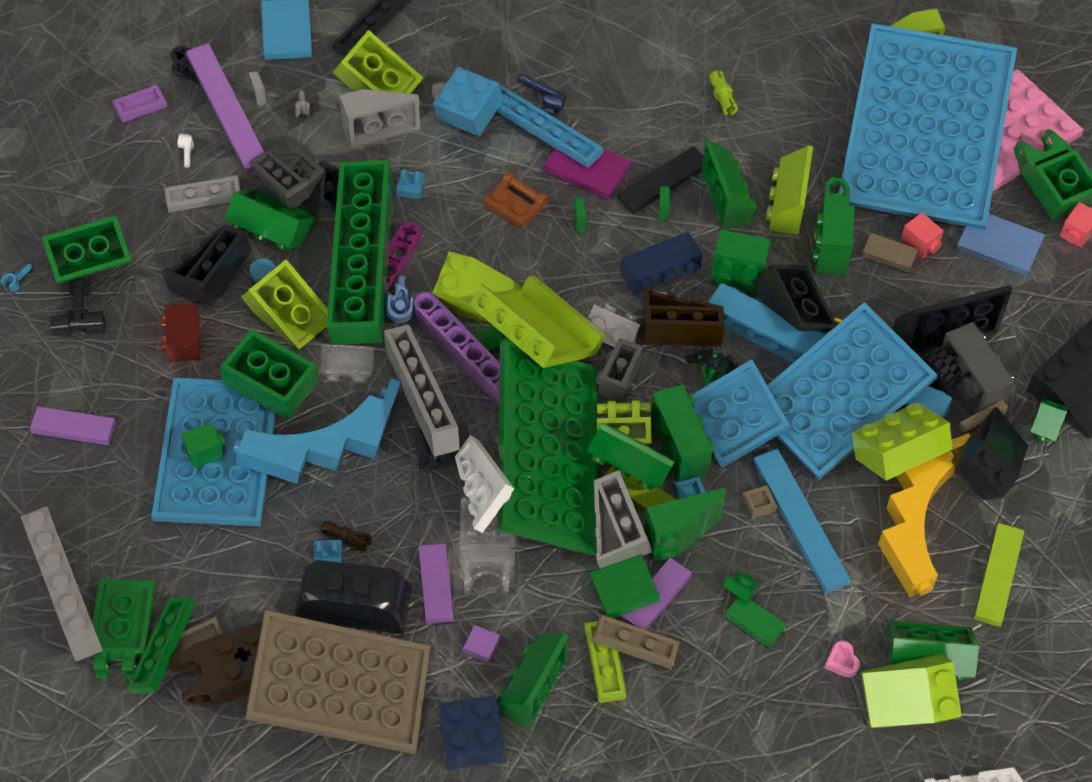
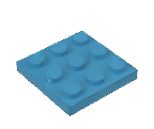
M752 359L692 395L696 415H701L703 419L706 437H711L714 444L713 453L722 468L791 428L790 423Z

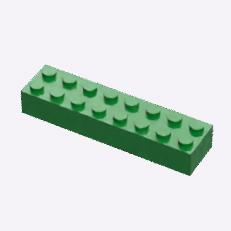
M389 160L340 162L327 330L332 345L383 343L394 181Z

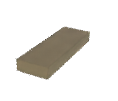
M602 614L598 619L592 639L593 643L668 669H672L680 644V641Z

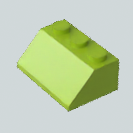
M806 146L781 157L779 167L774 166L772 181L777 183L776 186H771L769 201L774 202L773 206L768 205L766 220L770 221L769 231L799 235L813 146Z

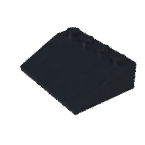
M1011 285L912 310L895 318L892 330L916 354L924 352L930 346L941 348L947 332L972 322L985 336L997 333L1013 288Z
M1092 318L1033 373L1027 391L1040 402L1044 398L1067 406L1068 409L1064 420L1088 439L1092 436Z

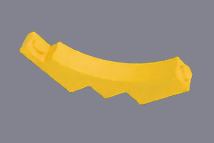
M969 433L952 439L953 450L896 476L904 490L890 495L886 508L896 526L882 531L878 545L909 598L917 594L923 596L934 588L938 574L927 551L924 529L925 513L929 502L938 489L953 476L956 467L951 460L971 437Z

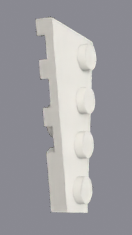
M470 435L456 454L455 460L460 478L465 481V487L463 488L465 496L469 497L471 502L468 508L470 514L475 517V520L472 522L473 527L483 533L502 505L509 500L514 487L480 441Z

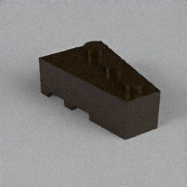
M645 286L643 306L644 344L722 347L724 331L723 306L694 298L691 301L676 298L675 293L668 292L665 295L654 292L653 287Z

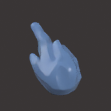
M399 275L397 283L394 284L396 288L395 295H391L389 291L385 295V311L387 317L393 323H405L412 318L415 312L414 300L416 295L413 292L410 298L408 297V291L405 287L406 276Z

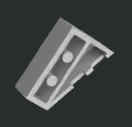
M618 470L594 480L595 529L597 538L596 559L599 568L639 554L644 556L652 553L649 541L620 471Z

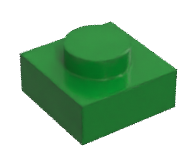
M738 570L727 578L723 586L747 601L757 594L761 584L756 582L749 573Z

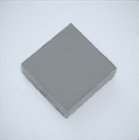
M257 71L250 72V87L257 106L266 104V95L260 75Z

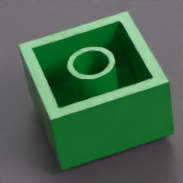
M720 229L714 255L711 283L719 286L723 283L729 287L742 289L746 292H757L753 281L766 269L771 239Z

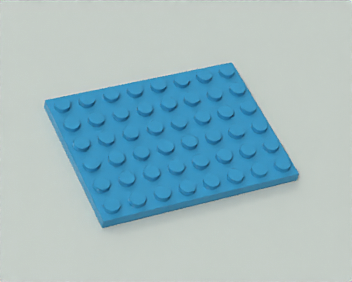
M872 23L842 178L845 179L850 188L849 205L910 217H917L923 213L932 221L985 230L1017 48ZM840 186L839 194H842L844 189Z

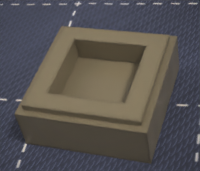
M768 485L742 492V499L751 519L777 512V505Z

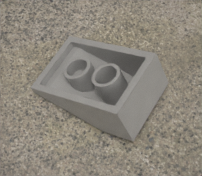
M362 89L339 95L342 128L351 148L420 129L419 97L417 94Z

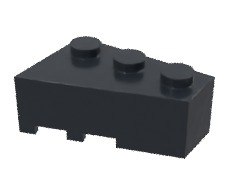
M227 225L221 226L199 243L200 247L190 255L185 253L181 256L182 261L171 269L166 267L161 271L169 291L209 306L214 303L252 252L246 233Z

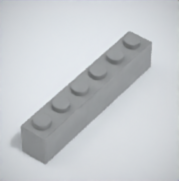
M409 324L385 330L386 354L398 380L401 381V387L433 456L460 450L456 421Z
M47 506L22 515V522L75 661L102 652V647Z

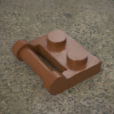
M509 171L505 174L503 180L483 199V205L523 230L546 207L550 196L544 192L539 193L517 179L516 174ZM513 187L535 202L531 205L509 189Z

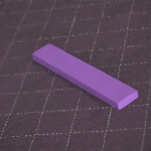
M209 43L186 51V56L245 172L253 171L249 162L263 154L264 150Z

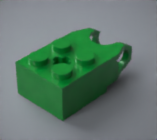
M1047 129L1041 137L1044 152L1037 151L1022 140L1016 143L1014 152L1018 160L1020 173L1052 221L1072 213L1079 202L1086 206L1092 204V172L1076 149L1073 150L1067 141L1051 129Z
M831 177L825 184L823 203L821 204L820 212L817 213L816 227L813 234L815 248H813L812 263H816V273L846 276L853 248L855 206L849 205L850 188L844 178ZM835 184L843 187L844 192L842 194H832L830 187Z

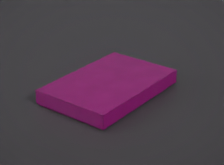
M603 148L604 153L587 168L558 149H555L545 162L544 171L608 200L631 168L632 161Z

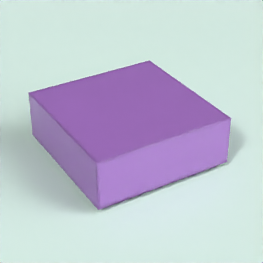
M474 625L463 647V653L489 662L500 641V635Z

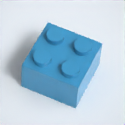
M457 67L433 102V106L440 121L480 136L504 98L498 82Z

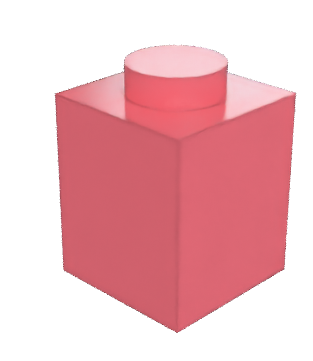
M1079 202L1066 219L1060 237L1082 248L1092 234V208Z
M921 213L904 226L901 241L908 246L917 248V255L923 259L929 253L934 254L939 250L942 245L941 239L944 231L925 214Z

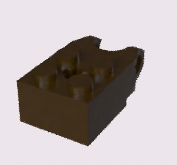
M262 621L194 643L170 660L173 672H197L201 675L195 684L181 693L184 705L215 704L224 700L229 702L249 695Z

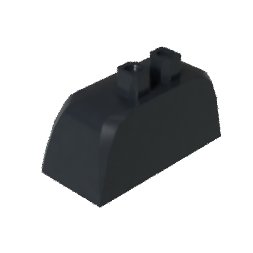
M316 560L304 567L294 616L346 628L404 635L412 587L407 579L394 569Z

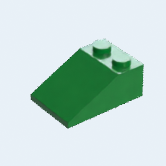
M722 488L646 507L644 532L652 550L650 554L653 561H667L669 558L673 559L675 556L680 555L718 523L723 516L726 489Z

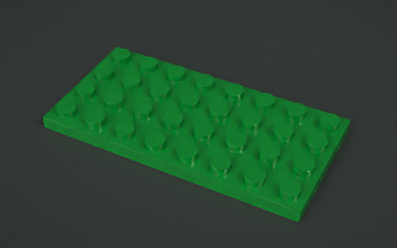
M504 339L500 343L498 467L514 487V490L509 500L498 511V530L594 556L597 553L594 480L598 479V463L590 459L591 453L587 452L597 432V367L579 361H572L543 368L508 339Z

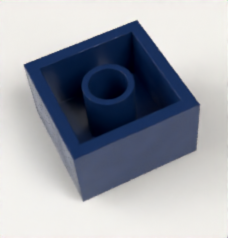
M496 695L439 703V719L447 770L504 762L505 748Z

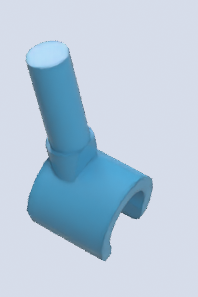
M28 263L15 275L12 273L5 274L1 278V283L6 287L12 282L9 285V289L12 292H16L20 288L19 281L33 266Z

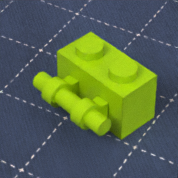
M632 400V403L608 401V403L597 404V414H608V418H597V431L601 423L604 422L652 448L651 417H640V413H651L650 402ZM632 413V417L616 418V414Z

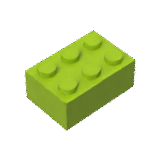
M919 402L910 404L900 411L888 414L884 418L871 424H866L852 432L856 460L886 481L953 450L950 422Z

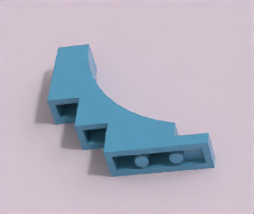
M391 378L388 387H382L379 398L369 395L362 405L341 421L316 431L302 434L277 435L246 429L243 438L238 437L233 448V452L237 453L235 464L297 484L305 462L336 471L344 449L375 459L398 395L401 381Z

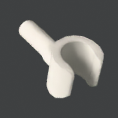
M179 134L177 145L178 148L184 149V167L189 168L190 153L194 143L191 135Z

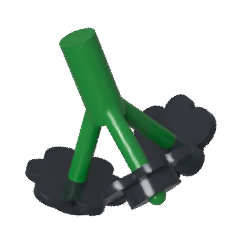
M698 346L685 355L687 363L700 364L705 379L704 387L721 378L725 372L729 373L739 366L736 359L732 356H725L723 353H713L712 347ZM715 369H720V371L714 376Z

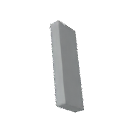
M238 175L164 188L168 213L228 203L231 201L233 192L241 191Z

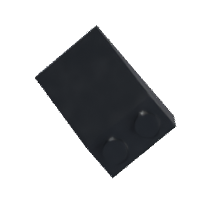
M771 264L753 281L762 303L798 331H831L837 326L807 265Z
M994 407L951 462L982 500L1002 498L1018 479L1028 445L998 407Z

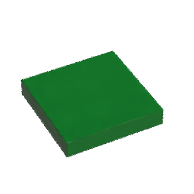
M641 554L590 572L591 580L605 613L610 618H615L661 601Z

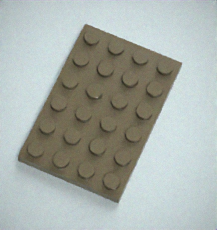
M265 610L244 719L414 754L417 750L431 646Z

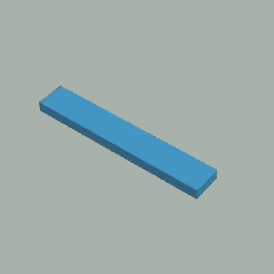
M499 84L504 98L496 111L587 168L604 153L603 147Z
M776 449L754 457L753 463L765 485H768L780 513L824 593L827 594L850 585L851 579L779 450Z

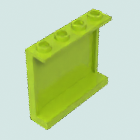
M535 275L528 276L521 289L494 293L484 284H480L470 303L474 310L543 368L594 357L607 336Z

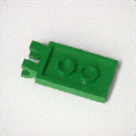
M99 579L92 624L103 651L89 656L95 657L93 669L96 670V678L108 679L109 661H123L122 671H124V679H132L137 668V658L142 657L148 644L156 591L155 580Z

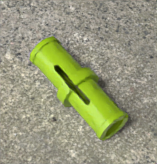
M717 70L713 71L709 75V80L715 91L714 96L720 102L723 113L728 115L729 111V114L732 115L738 110V106L732 96V87L727 84L724 73L721 70L718 73Z

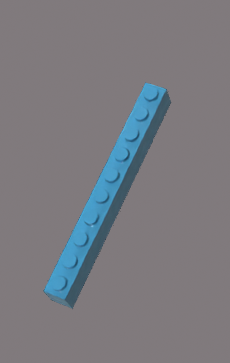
M723 283L720 284L709 300V303L723 306L724 329L791 363H794L827 335L819 331H798L760 300L751 298L739 292L736 288L729 287ZM927 386L902 409L910 404L919 402L940 417L945 418L952 397L946 395L941 390Z

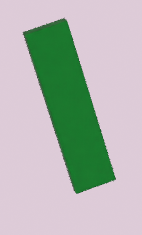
M192 596L168 599L129 683L128 689L132 694L156 693L195 607L196 602Z

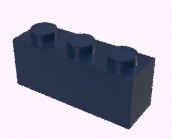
M685 232L621 258L620 274L633 295L645 292V286L654 288L663 283H670L685 274L695 273L701 268L703 253L690 233Z

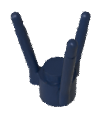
M519 74V82L545 94L543 104L546 105V108H538L552 116L554 111H562L566 100L565 93L551 89L524 74Z

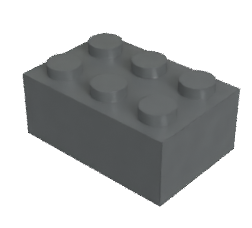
M973 322L947 332L941 351L943 349L947 351V356L951 355L954 358L952 361L958 363L957 369H961L962 373L960 375L962 380L955 386V389L972 414L975 415L1000 400L1007 404L1015 383L1011 372L1006 370L1000 362L998 353L991 349L984 333L978 330Z

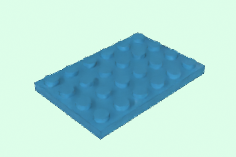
M864 302L768 384L769 389L791 425V428L777 435V437L820 480L854 451L852 432L866 424L878 421L888 414L900 411L937 379V374Z
M173 378L151 515L152 520L261 527L268 474L235 464L237 453L233 452V448L237 438H243L246 429L274 434L276 413L224 385L222 380ZM212 423L215 431H221L226 444V446L222 447L224 458L193 469L185 451L181 433Z

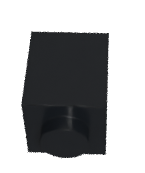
M322 160L317 164L323 168L324 173L309 198L336 213L339 169Z

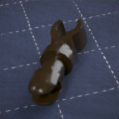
M324 521L321 524L322 534L340 538L342 543L345 544L350 542L359 551H366L367 544H372V536L366 532H352L351 528L347 526L341 528L337 526V523L331 521Z

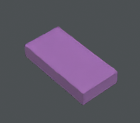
M158 84L112 101L122 123L167 107V101Z

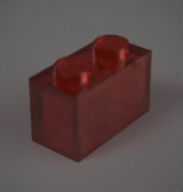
M197 303L165 305V315L161 316L162 331H166V337H161L162 352H167L169 362L201 360Z

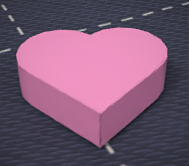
M838 641L832 647L824 668L849 678L858 673L860 661L853 655L854 649L850 643Z

